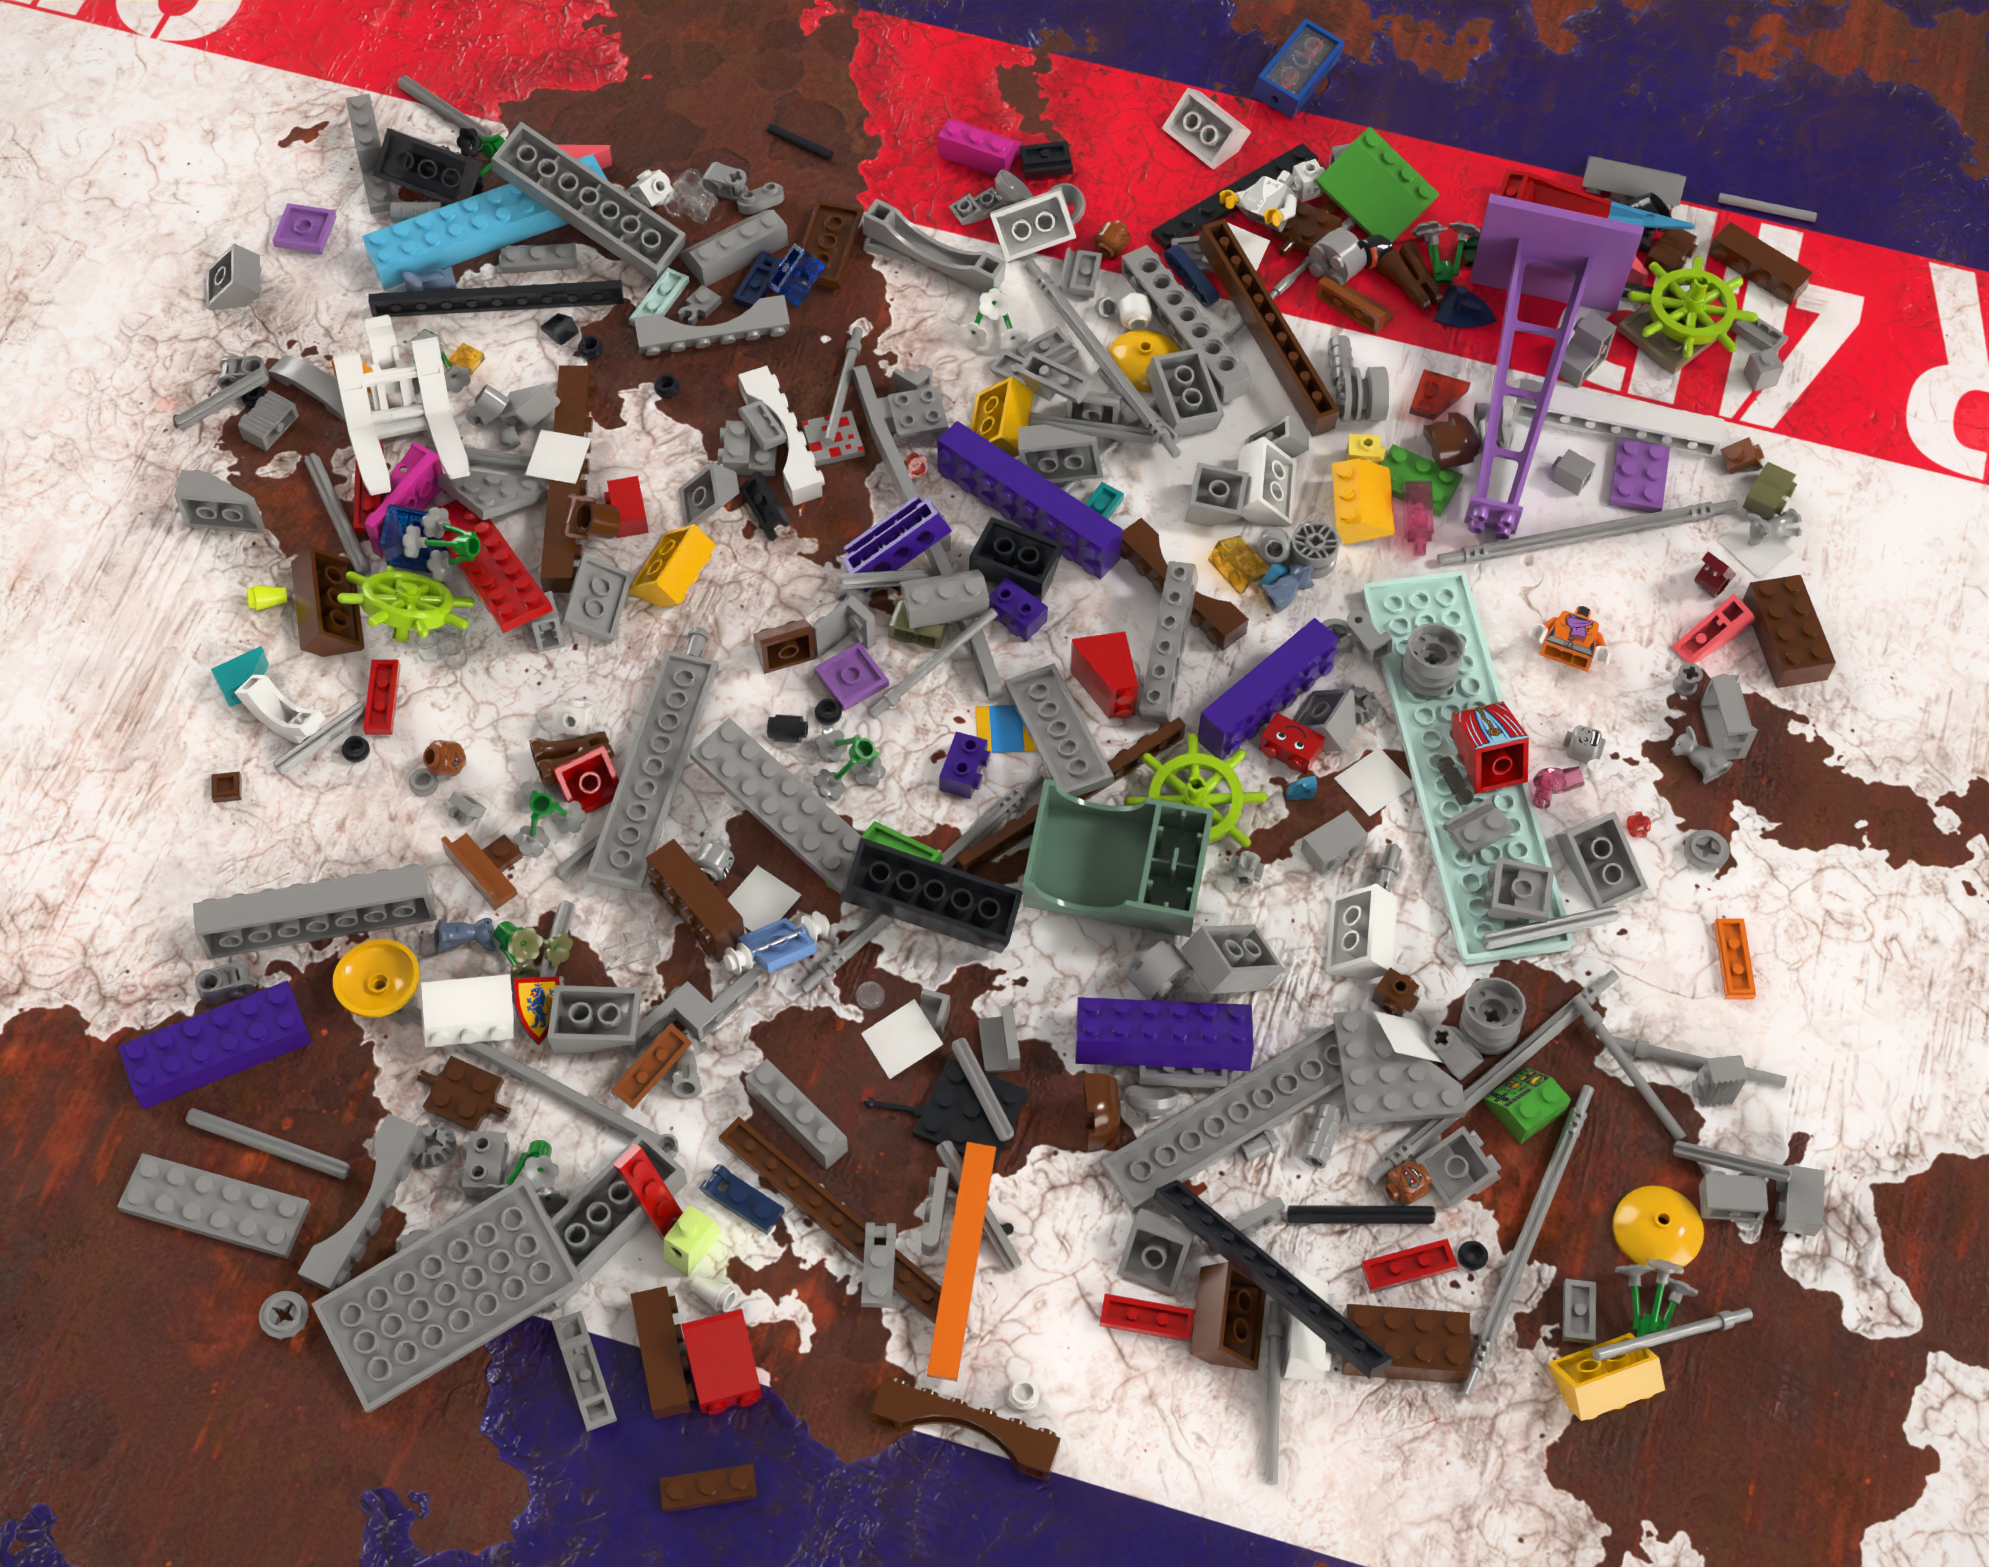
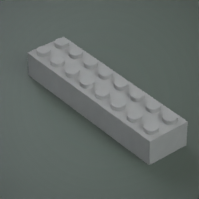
M523 122L518 124L492 157V171L655 283L685 245L686 234Z
M408 864L403 868L379 869L374 873L350 874L344 878L333 880L327 878L315 883H297L286 888H267L257 893H238L227 898H209L202 902L193 903L195 935L208 960L437 920L434 892L425 864Z

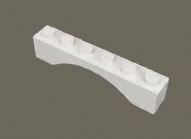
M767 366L739 374V389L746 405L762 399L787 437L786 445L789 452L783 470L784 487L793 506L823 497L822 486L825 485L821 470L816 471L814 455L812 451H807L805 447L807 446L805 436L802 431L798 432L796 428V417L793 412L789 413L787 409L788 401L785 394H780L778 390L779 382L776 375H771Z

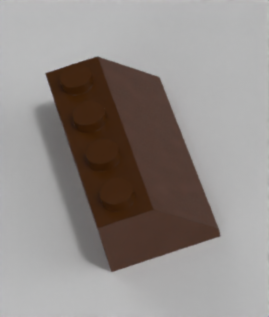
M308 546L291 561L300 650L321 657L362 651L364 649L360 606L359 604H341L337 600L340 593H358L357 585L346 579L347 572H355L350 559Z

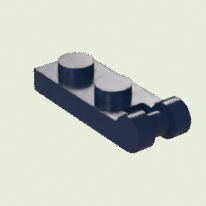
M762 251L734 294L733 304L750 309L760 298H765L778 275L784 271L786 259L779 256L775 258L770 253Z
M717 1164L712 1170L713 1175L709 1180H704L699 1189L706 1196L768 1235L785 1213L784 1207L732 1174L723 1165ZM722 1182L728 1185L724 1192L718 1189Z

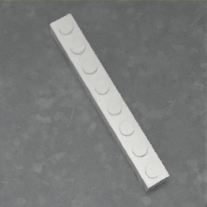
M1521 378L1518 388L1539 392L1542 389L1543 382ZM1555 385L1543 424L1616 439L1623 438L1670 447V450L1715 458L1721 444L1724 419ZM1516 397L1512 417L1532 421L1536 403Z

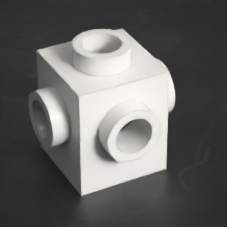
M1316 159L1293 166L1292 175L1295 179L1291 185H1293L1294 192L1298 193L1301 203L1323 196L1324 191L1315 181L1325 169L1320 167Z
M649 169L644 171L637 177L639 181L629 188L634 198L647 208L654 205L656 207L660 206L669 199L667 195L673 191L669 178L660 169L652 172Z
M569 698L568 701H558L554 704L551 731L565 733V737L572 739L586 735L595 726L596 714L592 712L593 704H587L581 698Z

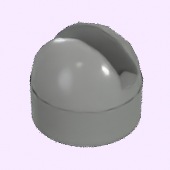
M1102 297L1097 300L1095 310L1102 317H1112L1117 311L1116 301L1110 297Z
M513 425L501 431L500 440L503 446L510 448L521 445Z

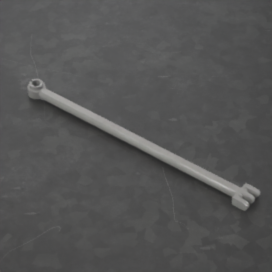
M414 996L404 1007L398 1010V1013L394 1012L386 1015L388 1019L401 1026L408 1019L422 1027L421 1009L416 1007L418 1000ZM484 1042L456 1044L633 1138H636L643 1132L662 1150L667 1146L672 1147L673 1150L667 1153L671 1158H675L677 1152L679 1153V1145L675 1136L671 1134L659 1135Z

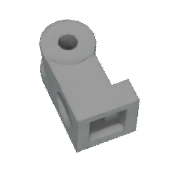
M1355 610L1347 616L1346 634L1368 664L1392 652L1391 636L1387 631L1379 634L1370 623V617L1366 612Z

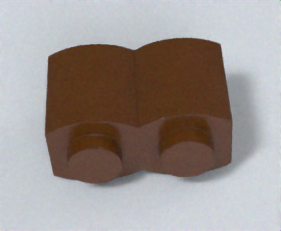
M1668 228L1649 253L1645 267L1649 268L1652 262H1656L1667 273L1684 269L1687 263L1685 261L1686 258L1691 259L1697 250L1698 245L1695 244L1697 236L1684 229Z

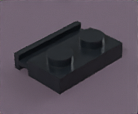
M1067 141L1020 146L1019 153L1025 179L1073 174V164L1071 163Z

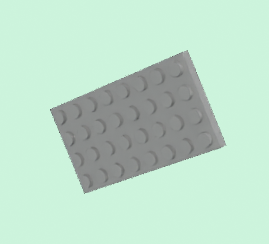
M525 1176L312 1303V1306L365 1412L370 1413L585 1283L531 1181Z

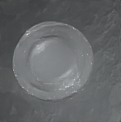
M865 982L856 991V1001L864 1009H876L884 1002V990L876 982Z

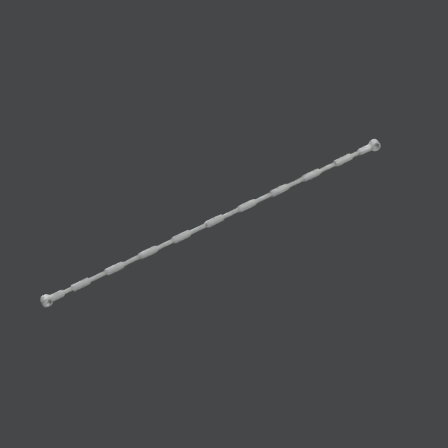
M1348 217L1340 228L1349 231L1356 222L1351 217ZM1309 255L1292 274H1288L1272 289L1270 293L1272 299L1280 296L1295 282V278L1311 266ZM1242 318L1240 323L1222 336L1226 345L1246 325ZM1154 400L1149 406L1157 412L1159 408L1156 400ZM1138 418L1127 426L1138 427L1142 424V421ZM1113 439V442L1100 453L1101 464L1105 461L1104 458L1125 441ZM1081 480L1068 481L1061 489L1070 494L1079 486Z

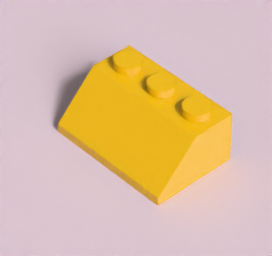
M1011 376L977 393L970 429L1012 457L1019 456L1018 427L1028 426L1034 392L1014 376Z
M1358 458L1333 463L1336 529L1343 544L1395 535L1389 467Z
M695 524L665 532L629 586L628 593L662 608L678 606L685 600L688 588L699 578L698 573L701 568L710 561L711 553L716 544Z
M1631 1333L1548 1362L1550 1372L1567 1407L1581 1421L1594 1419L1599 1414L1613 1409H1621L1627 1404L1640 1399L1651 1398L1654 1394L1665 1390L1659 1357L1648 1348L1600 1361L1594 1359L1593 1349L1636 1338Z

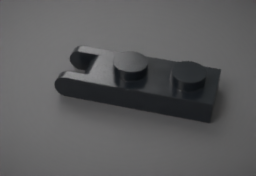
M754 471L739 489L766 536L771 541H775L778 535L774 528L779 522L784 527H787L791 522L763 473Z

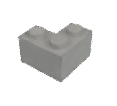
M1593 311L1585 318H1579L1574 325L1573 330L1575 334L1566 348L1558 376L1579 388L1607 359L1617 326Z

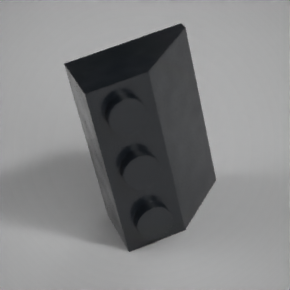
M991 517L969 556V570L979 569L984 575L985 581L998 586L1006 578H1009L1042 602L1053 581L1064 544Z

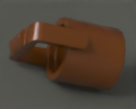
M570 494L567 498L566 506H564L560 532L567 537L588 540V536L611 539L616 535L620 525L618 508L614 505L597 503V498ZM576 499L583 500L577 507L574 519L575 528L578 533L569 532Z

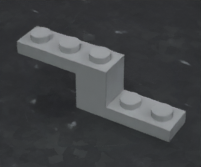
M370 94L346 98L370 213L376 214L390 211L393 197L389 181L372 176L381 150V143Z
M1003 349L990 367L993 374L1003 379L1014 376L1032 390L1034 394L1048 401H1051L1055 394H1059L1080 404L1094 384L1090 378L1034 351H1031L1025 359Z
M754 966L748 972H742L737 976L732 986L726 991H720L714 997L712 1003L688 981L683 986L674 988L661 1005H655L648 1011L646 1017L638 1024L636 1044L626 1045L625 1049L634 1057L675 1020L679 1021L696 1039L701 1041L763 987L762 973Z

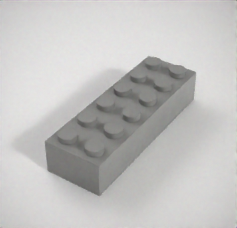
M643 1132L551 1219L584 1283L649 1221L613 1166V1163L635 1143L642 1147L673 1197L687 1184L685 1169ZM581 1287L552 1303V1305L558 1310Z

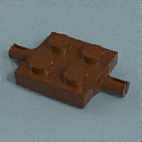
M1329 201L1320 209L1304 202L1296 207L1295 216L1288 219L1282 232L1272 230L1273 237L1284 242L1277 249L1278 254L1285 257L1292 249L1304 250L1309 253L1310 248L1327 233L1342 226L1341 218L1331 214L1337 209L1336 203Z
M450 1056L444 1069L438 1076L430 1074L425 1070L419 1072L421 1075L418 1074V1082L431 1086V1092L422 1106L424 1110L470 1131H478L483 1120L490 1113L506 1120L511 1112V1108L496 1103L497 1094L504 1080L458 1058Z

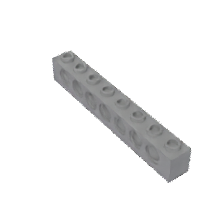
M1148 245L1122 255L1121 273L1136 293L1144 294L1149 298L1152 313L1181 351L1201 349L1217 396L1222 404L1249 393L1250 381L1252 379L1249 369L1243 367L1238 361L1236 353L1227 347L1220 333L1217 334L1212 328L1210 320L1201 314L1197 303L1191 301L1184 287L1175 281L1171 270L1166 269L1161 263L1159 255L1153 253Z

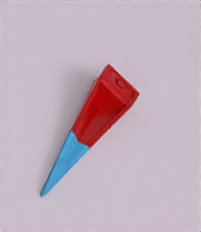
M1506 169L1498 195L1647 228L1695 229L1693 223L1616 203L1565 186L1531 172Z

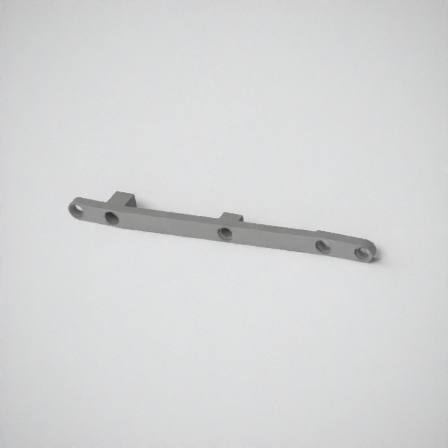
M866 365L853 367L854 384L872 438L902 504H905L918 495V492L891 435L892 432H896L888 397L877 399ZM950 533L924 551L936 576L954 573L945 552L951 551ZM975 618L956 621L960 631L962 632L971 625ZM981 629L966 644L975 661L987 698L1002 697L999 675L984 631Z

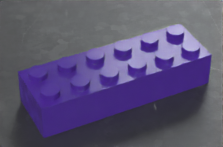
M1316 618L1312 619L1201 712L1198 742L1220 760L1224 759L1227 755L1231 756L1240 748L1241 743L1246 739L1251 740L1259 732L1260 727L1265 723L1269 724L1276 712H1279L1284 707L1289 708L1296 701L1299 694L1303 691L1305 693L1308 692L1318 678L1321 676L1325 677L1332 671L1339 637Z
M287 980L119 1045L118 1049L133 1093L144 1110L312 1044V1040L295 995Z
M1078 997L1075 1064L1251 1071L1254 1049L1252 1005Z

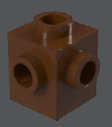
M1390 967L1376 986L1371 1001L1379 1005L1385 1013L1403 1017L1406 1011L1411 1013L1418 1004L1420 998L1417 997L1420 985L1416 984L1410 976L1400 974Z

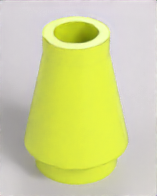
M253 585V587L247 588L249 609L259 611L287 603L286 587Z

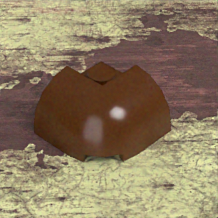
M1448 412L1447 422L1438 421L1423 427V435L1432 447V458L1440 469L1474 462V457L1482 453L1480 436L1472 423L1463 414Z
M1102 1073L1083 1074L1082 1087L1086 1112L1084 1126L1088 1152L1106 1148L1114 1141L1119 1132L1121 1107L1118 1083L1116 1078Z

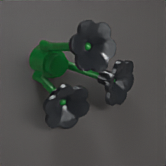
M461 128L459 131L460 136L456 140L457 146L461 148V153L459 154L467 157H477L480 152H483L485 157L491 159L505 142L504 138L498 134L492 137L480 138L475 128ZM444 145L441 146L443 148L450 150L449 147H445ZM492 162L480 172L472 196L483 193L484 185L482 180L492 169Z

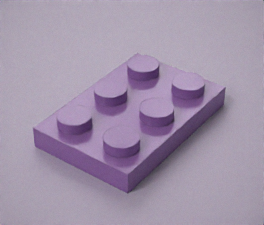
M1619 438L1609 505L1649 513L1662 511L1670 447Z

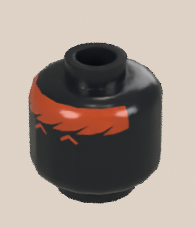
M1380 234L1363 238L1357 244L1360 250L1363 247L1365 249L1367 262L1364 268L1368 270L1376 268L1379 260L1387 252L1393 250L1390 240Z

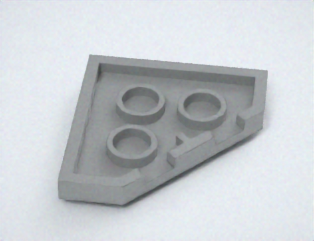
M469 470V476L449 479L447 474L438 476V486L482 520L547 500L548 489L533 478Z

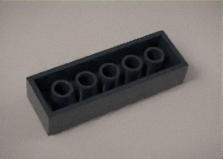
M861 837L854 849L839 900L1001 954L1010 942L1023 891Z

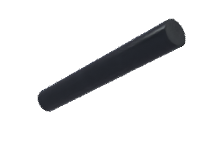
M772 123L767 128L768 133L827 160H831L833 157V151Z

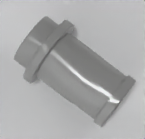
M693 627L688 632L689 641L684 654L701 657L704 644L709 640L707 630L701 627Z
M1264 1131L1263 1136L1241 1144V1151L1247 1162L1270 1151L1275 1153L1276 1149L1280 1148L1278 1138L1273 1131L1269 1133Z

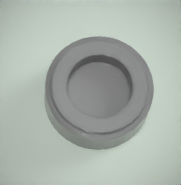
M427 768L414 771L409 778L411 790L417 796H430L438 788L437 776L431 774Z

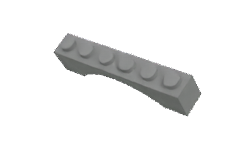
M877 198L864 214L863 234L983 293L992 287L998 289L1005 279L1006 261L985 251H965L941 243L917 228L897 208Z
M785 295L760 298L749 310L739 317L713 326L684 325L660 314L634 318L640 354L645 353L646 356L658 355L660 351L664 350L680 352L685 350V347L690 346L705 348L710 346V343L716 342L731 344L736 341L735 339L756 340L761 335L782 336L785 332L789 331L790 327Z
M388 1113L374 1138L376 1167L372 1186L366 1200L356 1215L340 1231L312 1247L298 1272L305 1282L329 1293L349 1282L352 1267L355 1262H359L362 1259L366 1250V1242L370 1235H374L381 1224L380 1217L385 1208L388 1209L393 1204L396 1197L395 1191L399 1183L406 1180L410 1173L412 1160L415 1155L418 1156L425 1146L426 1136L420 1127Z

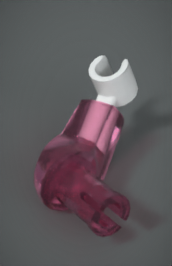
M1590 760L1587 764V769L1583 771L1580 770L1579 766L1564 769L1550 767L1540 770L1533 779V784L1536 787L1532 801L1533 805L1543 809L1545 800L1544 807L1547 809L1551 805L1552 794H1561L1584 786L1585 778L1592 782L1599 781L1603 774V769H1599L1600 761Z

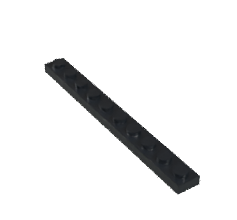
M621 280L376 293L369 294L368 302L372 317L384 315L398 317L624 304V294Z
M1179 1180L1170 1182L1155 1190L1154 1199L1368 1379L1391 1367L1393 1360L1391 1355Z

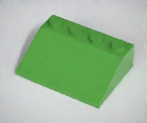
M1371 127L1365 130L1315 181L1369 236L1383 235L1390 240L1391 244L1424 214L1440 195Z

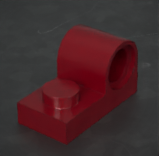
M1708 551L1701 559L1705 564L1696 575L1694 582L1714 597H1717L1733 580L1736 573L1727 564Z

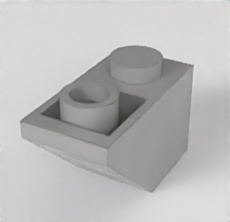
M545 384L509 392L507 396L509 401L499 417L508 426L513 425L516 431L530 429L556 408L561 400Z

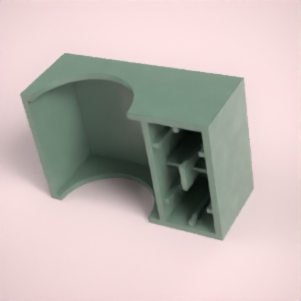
M1045 779L1022 885L1023 906L1191 938L1214 810L1147 797L1142 803L1132 806L1103 805L1074 797L1063 791L1056 781Z

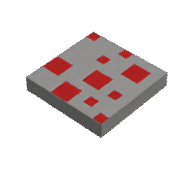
M852 411L842 412L833 445L824 443L830 415L802 421V428L809 450L812 451L815 458V467L865 456Z

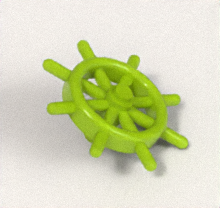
M1700 256L1693 258L1692 269H1679L1669 273L1658 263L1652 262L1649 265V269L1659 279L1652 293L1647 294L1636 291L1628 293L1630 301L1649 304V313L1653 323L1641 330L1642 336L1649 337L1661 331L1669 338L1683 343L1682 355L1686 359L1692 356L1693 345L1708 344L1716 340L1729 352H1735L1737 345L1726 334L1731 328L1734 319L1747 322H1756L1758 319V315L1754 312L1737 309V301L1733 290L1743 284V279L1736 277L1725 283L1714 274L1702 270L1703 259ZM1680 286H1690V289L1685 292ZM1670 290L1677 297V299L1664 297L1662 295L1666 291ZM1718 299L1722 307L1709 305V303ZM1664 307L1673 308L1677 310L1673 311L1670 314H1667ZM1708 315L1723 318L1718 323H1715ZM1683 319L1686 321V325H1682L1677 321ZM1699 320L1704 328H1695L1696 321Z
M388 564L386 571L373 574L368 578L353 571L347 572L346 579L361 586V593H340L337 597L338 602L341 604H360L363 611L370 616L367 620V624L370 627H376L381 623L394 627L392 639L394 638L398 642H407L410 630H416L420 638H426L429 634L428 630L442 627L445 624L465 630L469 626L468 621L452 614L453 607L470 608L475 605V600L472 597L452 596L448 588L443 585V580L436 581L422 574L398 571L394 564Z
M1190 733L1187 736L1188 754L1177 756L1164 765L1150 753H1144L1141 756L1143 763L1156 773L1149 788V796L1127 797L1124 800L1125 806L1140 804L1147 797L1213 809L1212 821L1216 826L1211 828L1208 845L1223 839L1227 835L1244 848L1251 845L1249 837L1236 827V824L1240 819L1244 803H1264L1267 801L1268 795L1265 792H1243L1240 780L1233 771L1246 756L1243 749L1236 750L1224 762L1214 756L1199 753L1198 736L1195 733ZM1189 769V783L1186 785L1175 774ZM1200 769L1214 774L1205 782L1200 776ZM1222 780L1230 793L1210 794ZM1166 782L1181 794L1160 796ZM1231 804V807L1226 817H1224L1211 805Z

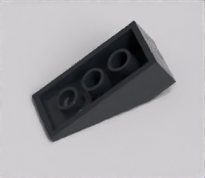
M387 128L372 176L453 204L472 197L483 163L393 128Z

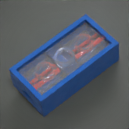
M1305 18L1258 76L1252 95L1293 119L1339 61L1345 41Z

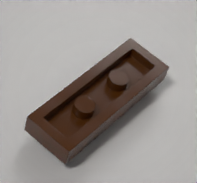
M753 1464L659 1478L663 1513L758 1498Z

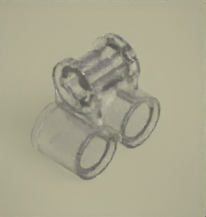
M690 168L674 181L673 191L664 199L663 207L671 216H679L684 212L695 222L705 224L710 219L709 213L717 206L718 199L714 194L701 187L704 182L701 173L696 169Z
M445 624L442 627L428 630L429 634L426 638H420L416 634L414 641L419 658L425 663H435L443 657L444 663L448 668L453 670L461 669L468 661L463 641L468 628L462 630L450 624Z

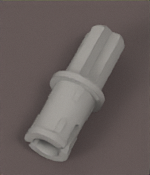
M1397 844L1386 845L1381 865L1377 866L1376 869L1378 876L1375 884H1378L1388 892L1391 891L1393 880L1399 873L1397 866L1402 849Z

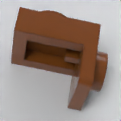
M1750 437L1720 449L1729 474L1754 464L1758 470L1763 469L1761 459L1765 458L1759 444L1754 445Z

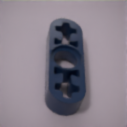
M1174 245L1164 252L1167 264L1204 307L1208 308L1219 301V294L1216 288L1179 245Z

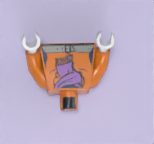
M1578 606L1574 613L1562 611L1559 617H1552L1543 624L1534 623L1528 635L1529 638L1535 637L1539 639V643H1543L1539 655L1588 672L1591 662H1596L1597 660L1603 661L1605 665H1608L1612 650L1606 647L1603 635L1598 632L1599 623L1589 619L1591 610L1585 606Z

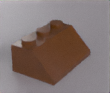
M1230 1262L1200 1268L1190 1354L1209 1364L1254 1371L1258 1370L1266 1292Z

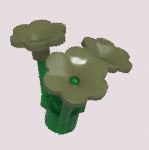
M510 921L501 922L494 931L495 939L501 943L499 949L506 955L512 965L510 971L511 991L512 979L540 976L539 969L535 968L533 963L528 962L524 965L521 963L527 959L533 960L537 958L539 948L542 945L546 949L545 959L553 967H557L561 962H565L569 958V950L573 946V940L568 938L569 936L566 932H560L557 936L545 940L536 934L534 928H517Z

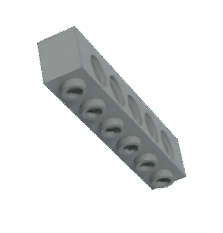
M1169 561L1139 706L1143 721L1163 724L1170 721L1198 582L1196 565L1192 563Z

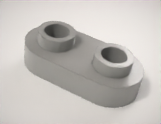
M770 182L752 191L743 192L737 198L739 211L743 214H754L782 203L785 199L783 187Z

